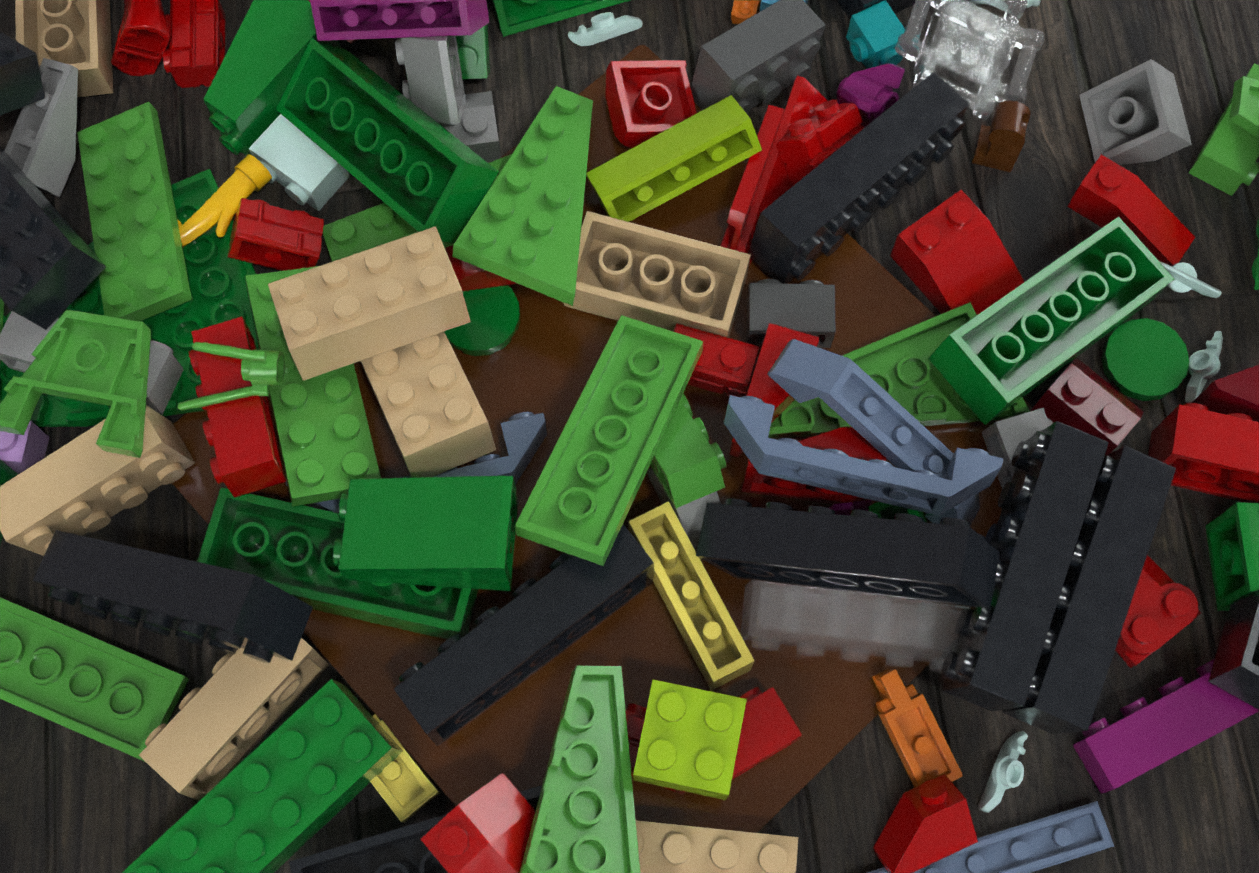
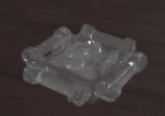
M915 0L905 32L899 36L895 46V51L899 55L916 63L913 70L916 73L913 87L935 72L970 103L968 108L973 110V115L983 120H987L996 101H1017L1025 104L1028 94L1025 87L1036 52L1042 49L1045 35L1040 30L1033 28L1024 29L1018 26L1020 18L1027 7V0H980L1005 12L1004 18L966 0ZM931 5L935 8L922 43L919 38ZM1016 46L1021 50L1010 84L1007 85L1000 80L1003 71L1009 66Z

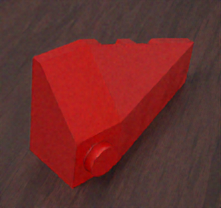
M501 773L459 803L420 840L448 873H520L536 810L505 773Z

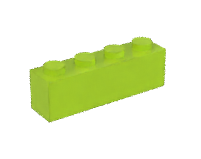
M730 95L587 172L586 175L607 216L630 222L762 151L750 117L734 97Z

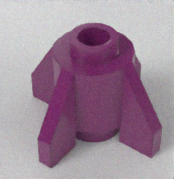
M887 63L852 73L849 77L844 78L838 87V104H856L863 121L861 126L866 127L899 100V95L893 91V88H899L905 69L892 63Z

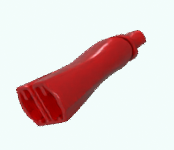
M124 0V15L111 58V64L130 76L154 74L167 48L170 37L161 0Z

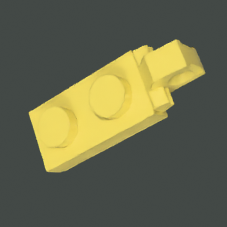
M374 714L373 717L402 749V752L370 782L397 818L404 823L440 792L411 754L404 748L385 721L380 720Z

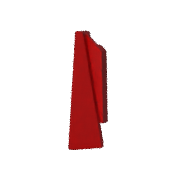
M796 76L785 111L783 108L768 105L757 135L762 151L749 157L729 212L728 226L720 245L721 247L748 254L760 213L794 186V184L790 183L784 167L786 163L782 161L776 144L789 134L788 127L792 123L816 115L814 108L828 101L804 77Z

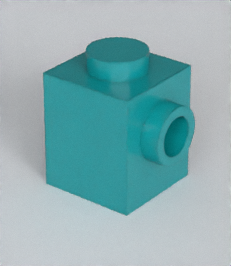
M884 0L852 15L846 38L850 43V49L854 58L858 62H862L866 69L887 63L897 65L904 57L910 36L887 1Z

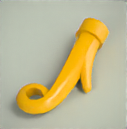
M248 154L234 167L235 172L183 225L177 219L182 248L209 231L216 224L215 232L217 237L222 238L225 236L229 224L237 212L241 198L247 199L254 191H260L272 179L270 172L257 158Z

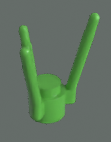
M207 342L193 343L192 348L195 351L242 359V379L250 381L252 386L180 402L178 409L185 411L250 396H269L270 386L280 387L284 380L285 359L283 352L276 350H248Z

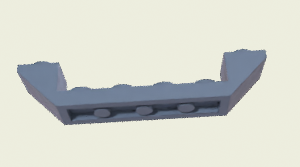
M792 339L787 343L767 375L798 403L819 397L897 468L913 472L916 470H927L937 474L939 478L945 479L947 466L954 453L855 362L847 357L796 339ZM979 493L939 516L926 513L925 517L932 523L940 524L941 518L950 517L965 520L971 525L980 509Z
M730 395L724 425L759 474L938 516L991 486L1003 464V458L991 456L982 449L957 448L947 466L945 479L927 470H916L913 472L893 467L891 463L884 460L873 459L866 461L849 457L846 453L837 449L819 450L803 446L794 439L781 438L776 440L768 438L775 405L764 403L761 399L753 396L737 397Z
M521 412L511 416L509 421L501 423L508 456L501 458L497 454L482 456L476 459L473 465L461 468L455 467L434 477L504 475L513 476L516 485L547 436L544 414L534 415L533 412ZM402 476L398 478H411V476ZM340 499L307 505L339 513Z

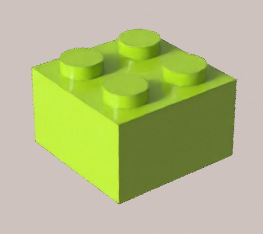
M652 680L633 781L726 800L730 792L747 699Z

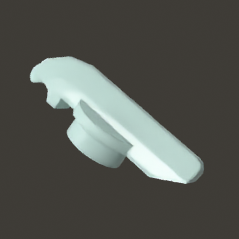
M605 12L591 18L592 26L586 29L584 25H581L577 32L569 31L568 37L577 45L591 46L637 30L642 27L643 23L638 17L624 15L614 19L613 13Z
M1160 262L1175 278L1168 285L1174 292L1184 293L1192 289L1208 297H1220L1222 292L1219 289L1197 279V272L1190 264L1181 262L1170 266Z
M1216 331L1210 341L1207 340L1206 350L1196 351L1189 358L1188 370L1192 377L1186 388V403H1192L1202 392L1207 380L1215 376L1220 370L1219 355L1223 341L1221 331Z
M1016 732L1001 747L978 804V809L989 813L1001 802L1005 789L1015 788L1022 782L1024 767L1017 759L1019 754H1025L1026 750L1023 747V743L1028 738L1026 732Z

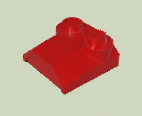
M686 60L610 61L606 69L605 97L613 131L619 142L629 148H633L697 114L686 71Z
M1148 555L1115 649L1130 669L1159 649L1201 614L1195 594L1188 587L1175 583Z

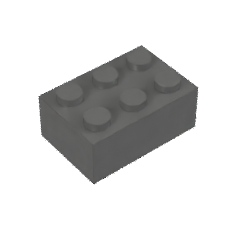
M779 0L701 46L691 84L694 102L701 110H704L732 95L747 114L753 107L762 102L764 104L770 103L780 94L781 90L791 84L794 85L797 75L806 79L812 71L811 64L815 54L821 47L820 40L826 24L803 0Z

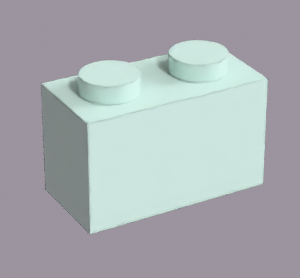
M282 114L275 119L249 148L251 155L257 158L270 172L272 179L269 183L272 184L274 181H277L285 187V192L296 203L302 206L308 203L318 211L350 177L345 168Z

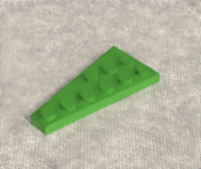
M558 86L554 88L454 243L452 257L573 306L576 291L593 100Z
M970 302L842 355L855 362L923 426L981 421L928 359L949 334L977 316ZM819 397L802 403L794 400L773 421L768 438L781 439L816 436L837 428L850 427V425ZM1022 397L993 420L1007 419L1030 412Z
M577 665L571 673L520 873H640L622 666Z

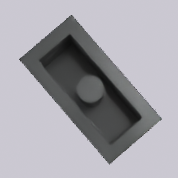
M764 279L757 283H750L747 294L746 343L762 346L768 325L772 323L820 337L817 347L830 348L836 333L835 285H824L821 281L806 280L799 284H782L775 279Z

